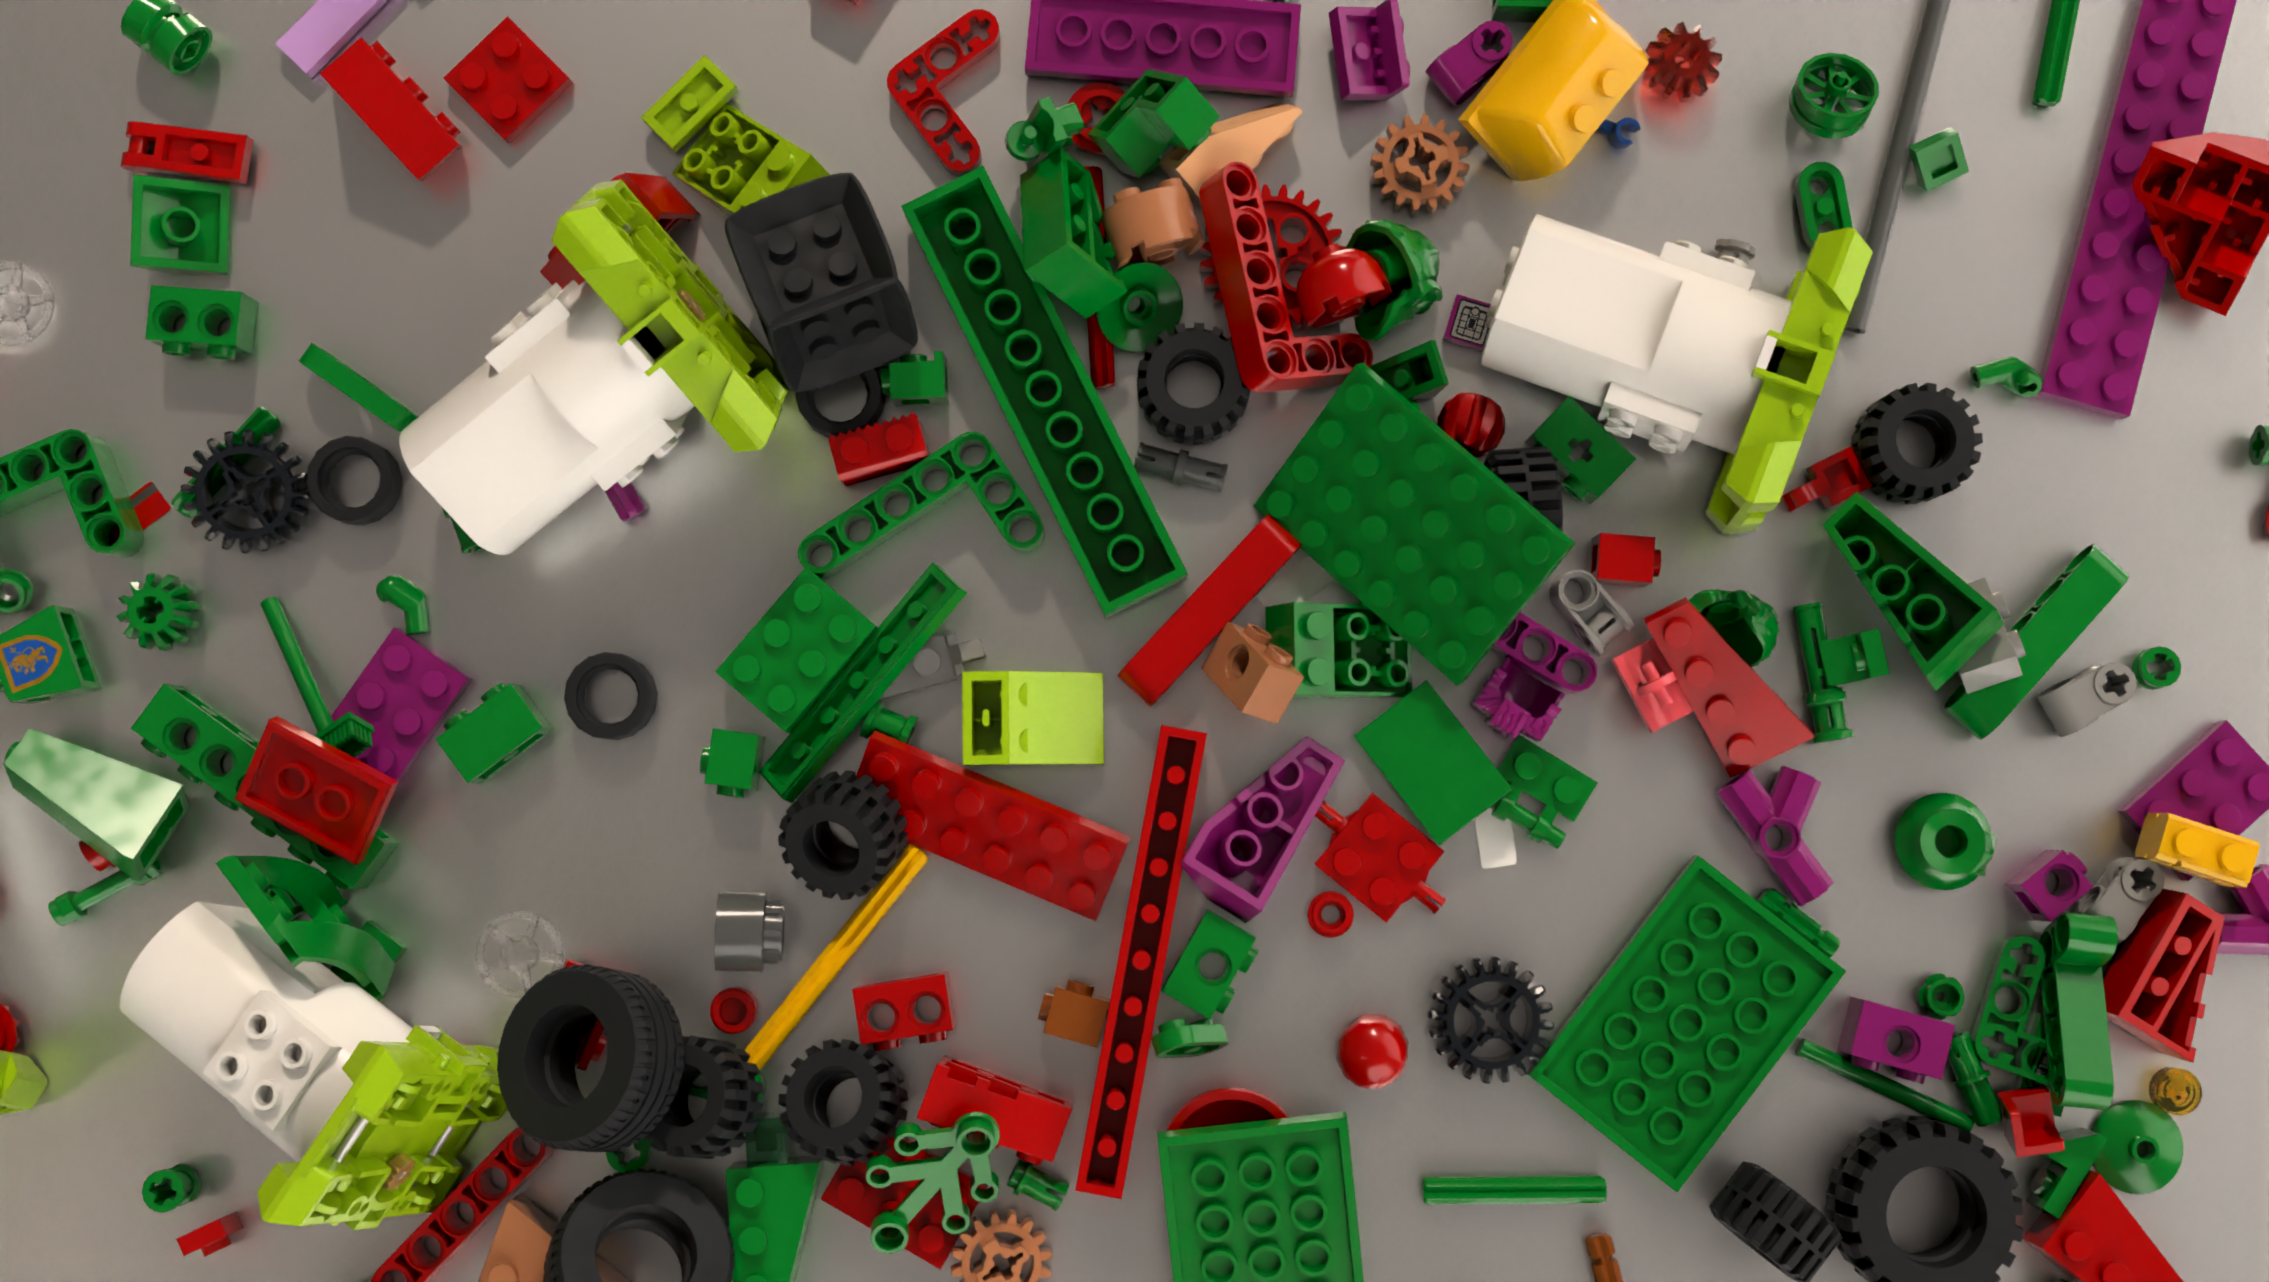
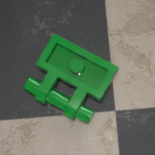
M1518 734L1496 767L1513 790L1490 807L1492 809L1491 814L1502 821H1505L1507 818L1528 831L1527 837L1537 843L1543 840L1558 849L1564 841L1566 833L1552 825L1554 818L1559 814L1570 822H1574L1598 782ZM1521 792L1543 804L1538 815L1516 803Z

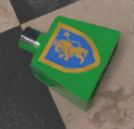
M56 605L49 606L0 635V692L4 690L10 702L35 704L96 692L102 689L74 609Z

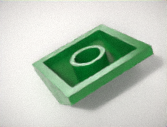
M133 175L130 266L173 275H227L230 185Z

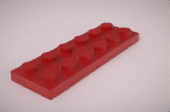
M876 730L873 732L856 777L860 779L864 774L872 777V784L877 787L883 784L889 789L886 795L891 800L897 798L901 805L897 812L899 815L906 816L907 826L902 831L908 833L907 843L1094 921L1097 920L1131 838L1130 836Z

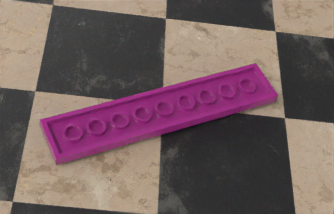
M2137 0L2040 377L2042 378L2043 386L2037 394L2038 396L2120 419L2130 416L2169 266L2167 257H2162L2149 227L2151 221L2142 201L2138 202L2131 185L2153 142L2203 134L2237 0Z

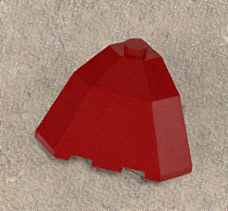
M2210 132L2153 142L2131 187L2138 202L2142 201L2151 221L2149 227L2162 257H2167L2176 278L2174 284L2181 299L2226 316L2269 234V141L2261 138Z

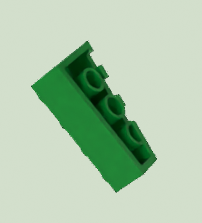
M1855 492L1823 524L1834 544L1935 692L2004 626L1995 606L1859 493Z

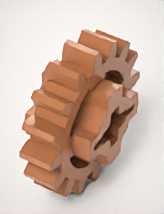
M1423 114L1420 123L1414 125L1408 115L1403 119L1401 130L1391 123L1386 130L1388 139L1378 137L1375 148L1380 153L1372 155L1370 165L1380 168V170L1373 173L1371 180L1372 184L1384 183L1385 186L1380 193L1382 200L1391 195L1396 198L1393 209L1398 211L1404 203L1410 204L1411 215L1416 216L1420 205H1425L1427 211L1433 214L1437 209L1438 200L1444 205L1449 206L1453 200L1451 191L1461 192L1465 183L1459 177L1467 175L1470 165L1459 162V160L1466 157L1468 148L1467 146H1455L1460 135L1457 130L1448 135L1443 132L1445 120L1441 119L1433 127L1429 125L1428 115ZM1424 139H1428V140H1430V141L1436 143L1438 146H1435V145H1433L1432 143H1430V142H1428V141H1426V140H1424ZM1403 143L1402 150L1404 155L1395 158L1394 162L1390 163L1391 153L1399 144ZM1414 156L1418 158L1420 164H1428L1425 174L1421 172L1419 166H1411ZM1449 167L1447 179L1437 188L1436 174L1444 172V169ZM1400 184H1405L1406 186L1414 189L1415 192L1404 188Z
M995 1209L990 1210L989 1222L983 1223L979 1217H973L975 1230L972 1233L966 1230L959 1234V1237L965 1243L964 1246H953L951 1248L952 1256L961 1260V1262L950 1266L952 1276L964 1277L959 1282H1039V1277H1051L1052 1272L1050 1268L1042 1264V1261L1052 1258V1252L1050 1248L1038 1247L1046 1239L1044 1232L1039 1230L1032 1234L1030 1233L1034 1224L1030 1217H1026L1020 1224L1016 1223L1015 1210L1010 1209L1005 1220L999 1219ZM1009 1232L1017 1236L1012 1240L997 1237L995 1233ZM979 1243L982 1247L980 1260L974 1263L973 1268L970 1269L971 1255ZM1000 1253L1002 1257L1008 1259L1009 1267L1002 1270L998 1265L994 1266L993 1257L996 1254ZM1032 1255L1030 1271L1023 1281L1020 1276L1022 1265Z

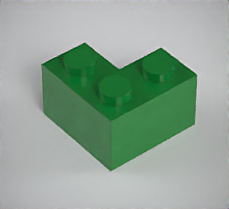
M1147 69L1087 135L1120 172L1140 178L1142 175L1153 171L1159 165L1162 159L1161 154L1169 145L1190 150L1192 147L1203 143L1211 133L1210 127L1220 116L1186 76Z

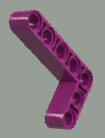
M1521 612L1490 649L1505 659L1506 657L1511 658L1523 670L1564 694H1574L1588 689L1597 677V665L1588 653ZM1527 636L1536 637L1542 642L1544 653L1540 660H1531L1524 654L1523 642ZM1567 660L1577 662L1583 670V677L1578 685L1568 683L1563 677L1562 668Z

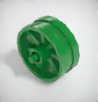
M1837 53L1817 55L1803 64L1789 95V110L1795 121L1810 133L1823 138L1840 139L1849 137L1864 127L1879 96V84L1872 70L1858 59L1846 54ZM1803 85L1806 86L1807 88L1811 89V90L1814 91V92H1813V93H1806V91H1805ZM1849 106L1862 109L1860 111L1853 112Z

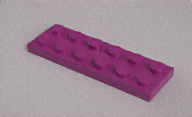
M1031 0L1025 74L1134 84L1147 69L1186 76L1199 90L1293 98L1301 4L1255 0Z

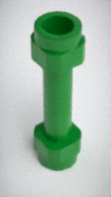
M157 856L141 882L132 879L119 870L78 893L76 891H67L49 902V912L60 926L75 922L87 915V908L134 883L145 885L156 879L157 876L163 874V865Z

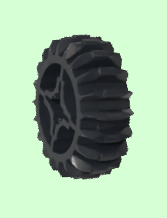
M252 429L244 430L242 444L239 443L234 431L224 433L225 448L216 438L207 440L208 448L213 455L210 456L202 450H196L193 453V457L203 465L202 468L186 466L184 469L186 475L197 479L196 484L188 483L181 485V492L195 493L196 500L183 504L184 510L191 511L199 508L202 514L191 521L193 527L202 526L207 522L212 526L206 532L205 539L212 541L220 533H223L225 535L222 540V548L229 550L234 545L236 538H238L242 553H249L251 551L253 539H255L258 548L263 552L270 549L268 535H271L279 544H283L288 540L281 528L282 526L292 532H297L301 529L299 522L291 516L292 514L303 517L309 515L310 509L297 504L298 499H310L308 489L298 490V483L307 481V472L295 475L292 470L293 467L303 462L300 455L294 456L288 461L283 458L290 448L287 442L280 443L275 450H272L270 447L273 442V435L264 433L260 438L259 444H255V433ZM238 453L256 455L271 463L273 467L259 475H254L247 472L241 464L237 465L232 455ZM220 465L224 470L222 475L227 482V491L221 499L213 504L210 492L211 480L215 470ZM282 478L285 499L280 513L275 518L270 511L272 507L268 502L267 493L269 488ZM241 479H245V485L266 479L252 494L255 499L254 503H250V498L229 504V501L238 496L237 493L243 489L240 483ZM235 508H242L248 511L253 518H258L264 527L243 528L230 523L222 515Z
M1490 957L1488 971L1484 970L1480 958H1473L1471 960L1472 974L1469 975L1466 968L1458 964L1454 969L1460 981L1455 983L1447 976L1441 978L1440 982L1450 991L1446 997L1439 992L1432 993L1431 998L1443 1004L1442 1011L1435 1009L1427 1011L1428 1018L1441 1020V1026L1430 1028L1428 1033L1432 1038L1445 1037L1446 1040L1439 1043L1435 1047V1051L1439 1055H1444L1453 1050L1454 1053L1447 1062V1066L1452 1070L1458 1068L1465 1061L1466 1063L1463 1068V1076L1465 1078L1472 1079L1477 1069L1480 1068L1481 1081L1489 1084L1492 1080L1493 1069H1496L1500 1081L1505 1083L1509 1081L1508 1067L1511 1065L1520 1076L1527 1073L1526 1067L1521 1062L1525 1056L1535 1064L1540 1062L1541 1058L1539 1055L1531 1050L1535 1043L1543 1048L1549 1047L1550 1041L1538 1035L1540 1029L1553 1030L1554 1023L1546 1019H1540V1014L1553 1010V1007L1549 1002L1536 1003L1535 1000L1541 997L1546 992V989L1540 984L1530 989L1527 988L1534 977L1531 971L1526 970L1517 979L1515 978L1518 971V963L1509 961L1502 973L1500 972L1501 962L1498 957ZM1485 982H1502L1509 985L1503 994L1499 993L1493 1000L1487 1002L1480 1001L1468 991L1472 987ZM1519 997L1524 1004L1526 1012V1026L1522 1037L1512 1028L1510 1023V1015L1517 1006L1515 1002ZM1458 1002L1467 1009L1471 1017V1025L1465 1032L1466 1037L1461 1043L1454 1029V1014ZM1474 1004L1482 1010H1488L1493 1013L1494 1008H1498L1499 1012L1495 1018L1500 1023L1499 1026L1507 1034L1505 1035L1503 1032L1497 1029L1494 1030L1489 1026L1487 1027V1032L1483 1031L1482 1027L1485 1021L1481 1017L1482 1014L1474 1008ZM1493 1038L1501 1039L1512 1048L1510 1051L1496 1057H1479L1471 1054L1478 1045L1482 1047L1485 1042Z

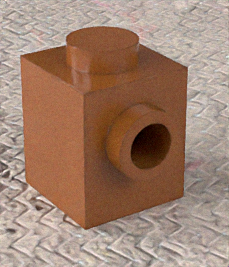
M1068 979L1066 986L1057 984L1054 995L1045 992L1038 1015V1020L1046 1021L1043 1033L1097 1048L1110 999L1093 994L1095 986L1084 982Z

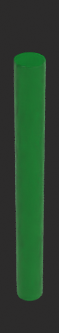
M1804 1038L1798 1043L1795 1054L1803 1059L1936 1121L1939 1120L1971 1132L1975 1121L1968 1114L1873 1070L1850 1064L1851 1060Z

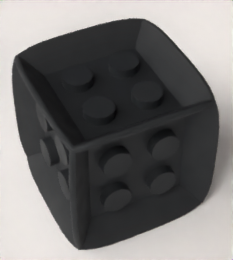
M853 173L833 174L802 183L751 203L726 219L725 232L746 289L759 316L779 371L790 390L794 392L811 391L844 381L889 363L916 346L918 330L908 295L898 279L891 249L873 206L861 183Z

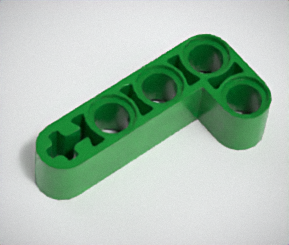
M2062 912L2043 930L2040 936L2039 943L2043 946L2046 954L2040 983L2051 1098L2056 1106L2107 1110L2113 1100L2114 1080L2102 966L2112 958L2117 947L2118 930L2116 922L2111 916Z

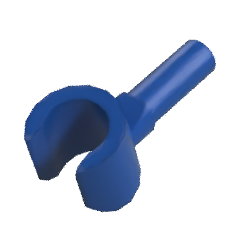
M1623 118L1617 123L1606 119L1598 127V130L1607 134L1608 141L1612 147L1624 149L1632 145L1633 142L1621 136L1620 128L1635 133L1640 130V125L1633 118Z

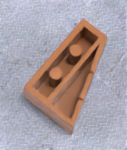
M524 1193L509 1200L478 1282H543L545 1256L559 1222L557 1220L553 1221L533 1205L534 1201ZM596 1253V1267L603 1282H632Z

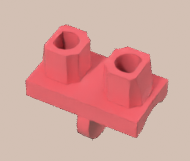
M1654 638L1611 659L1650 733L1693 712Z

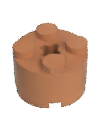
M1181 178L1164 180L1157 184L1155 189L1141 193L1138 187L1121 190L1113 195L1115 204L1105 209L1101 215L1108 241L1112 244L1116 255L1114 260L1117 269L1134 262H1150L1161 267L1175 262L1174 254L1185 248L1189 256L1204 244L1188 189L1183 186Z

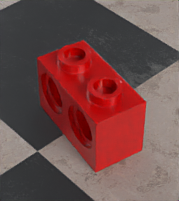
M949 972L862 985L852 989L860 1044L873 1043L874 1051L901 1047V1038L919 1036L920 1044L947 1039L946 1031L953 1030L957 1026ZM931 996L939 1002L941 1012L937 1020L926 1021L918 1015L916 1007L921 997ZM876 1004H886L893 1010L895 1020L890 1028H879L873 1023L871 1012Z

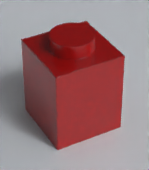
M1599 533L1592 538L1590 574L1600 584L1645 587L1653 583V577H1658L1661 569V550L1655 549L1656 537Z

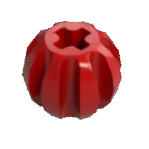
M1460 393L1452 396L1445 402L1437 418V426L1475 458L1487 456L1490 450H1495L1505 433V417L1501 406L1489 397L1476 393Z

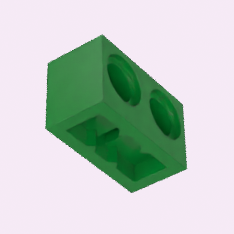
M151 285L145 339L161 346L162 353L171 356L190 357L191 350L207 351V357L220 360H235L236 354L253 355L258 301L242 292ZM185 314L186 321L184 326L179 331L174 332L175 320L180 315ZM230 317L231 325L229 330L219 336L218 326L220 322Z

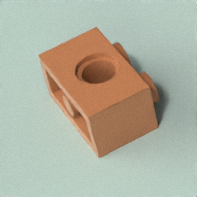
M1227 622L1204 662L1202 669L1242 713L1277 724L1304 676L1291 664L1293 657L1270 642L1272 636L1266 630L1252 623H1248L1246 628Z

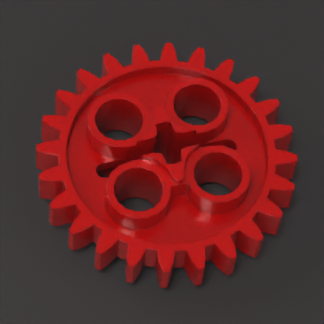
M1265 184L1261 192L1266 219L1273 223L1274 251L1276 258H1280L1278 271L1289 319L1294 327L1298 329L1301 327L1302 317L1296 298L1297 288L1287 282L1285 275L1294 269L1303 271L1307 266L1315 262L1312 254L1321 248L1332 245L1341 237L1342 230L1327 229V226L1332 221L1333 214L1330 212L1320 217L1316 214L1320 200L1317 199L1308 206L1302 204L1304 199L1303 190H1300L1294 199L1287 198L1286 185L1281 186L1278 196H1271L1270 189ZM1287 226H1296L1303 231L1305 238L1298 243H1289L1283 239L1280 231ZM1205 228V235L1208 237L1207 229ZM1205 242L1203 246H1200V252L1211 258L1201 261L1199 268L1200 271L1213 273L1204 280L1203 286L1205 289L1218 288L1212 299V303L1216 305L1222 303L1223 300L1210 242ZM1338 245L1340 251L1346 249L1345 246Z

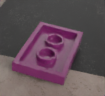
M394 627L332 714V719L336 721L350 711L374 726V732L371 734L373 746L366 751L363 750V753L357 757L354 756V758L399 781L398 787L473 679L410 635H406L401 629Z
M2227 720L2218 721L2118 812L2139 835L2148 813H2171L2239 836L2269 809V766ZM2171 869L2182 881H2189L2194 877Z

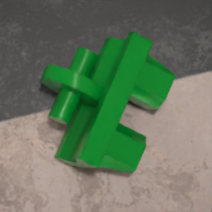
M1051 97L1040 99L1026 121H1018L1010 127L1005 137L1006 149L1017 160L1032 161L1035 159L1034 165H1036L1060 147L1065 151H1069L1073 146L1072 135L1081 133L1084 128V122L1074 102L1055 108Z

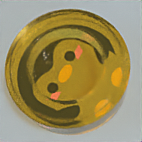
M2166 1067L2153 1075L2149 1084V1095L2153 1104L2162 1111L2173 1115H2186L2198 1107L2202 1098V1088L2197 1077L2191 1072L2176 1067Z

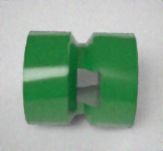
M133 0L127 7L120 26L124 36L145 52H151V56L175 75H183L199 65L207 55L213 39L212 31L190 13L186 12L183 14L182 7L173 0Z

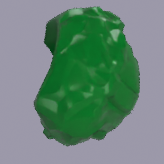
M1703 590L1694 594L1689 600L1751 667L1758 666L1760 662L1770 657L1772 650L1776 646L1779 623L1774 609L1769 604L1745 590Z

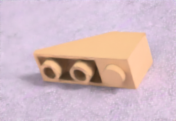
M1278 102L1216 122L1210 127L1211 133L1203 143L1192 147L1190 150L1174 146L1160 161L1159 165L1170 178H1181L1183 186L1188 189L1191 202L1201 205L1199 190L1207 179L1232 162H1242L1253 170L1263 158L1262 153L1273 142L1281 140L1290 133L1294 126L1293 122L1302 113V110L1297 106Z

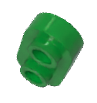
M1814 162L1808 165L1797 176L1794 183V193L1803 239L1806 245L1812 249L1819 235V226H1826L1830 231L1847 227L1853 228L1844 179L1839 169L1827 162ZM1811 182H1816L1822 186V195H1816L1811 191Z
M1208 1018L1192 1022L1186 1025L1185 1019H1176L1158 1026L1159 1033L1151 1038L1157 1058L1195 1057L1217 1051L1229 1044L1224 1025L1213 1024V1020Z

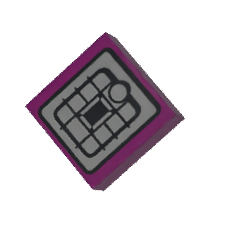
M1457 294L1442 340L1482 352L1489 331L1486 324L1491 304Z

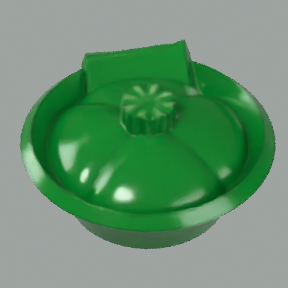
M1934 793L1913 802L1902 814L1895 832L1896 853L1904 870L1918 883L1936 890L1958 889L1973 882L1978 876H1986V867L1993 857L1997 835L1991 833L1988 821L1980 809L1969 800L1951 793Z

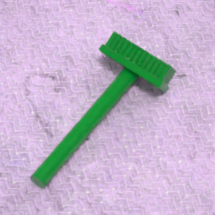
M273 596L264 599L260 605L318 732L314 736L352 757H357L363 753V750L366 751L373 746L371 734L374 732V726L350 711L336 721H333L278 597Z

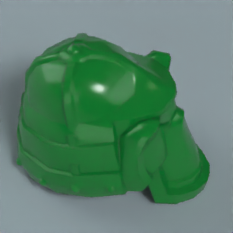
M1388 219L1371 222L1367 220L1364 225L1352 233L1346 249L1355 248L1362 250L1374 258L1384 271L1392 289L1389 297L1371 307L1369 299H1367L1366 304L1362 306L1364 313L1354 318L1356 330L1363 339L1377 341L1401 322L1412 320L1415 314H1424L1434 302L1441 301L1443 298L1442 287L1437 283L1440 252L1425 235L1419 231L1411 230L1404 224L1388 221Z

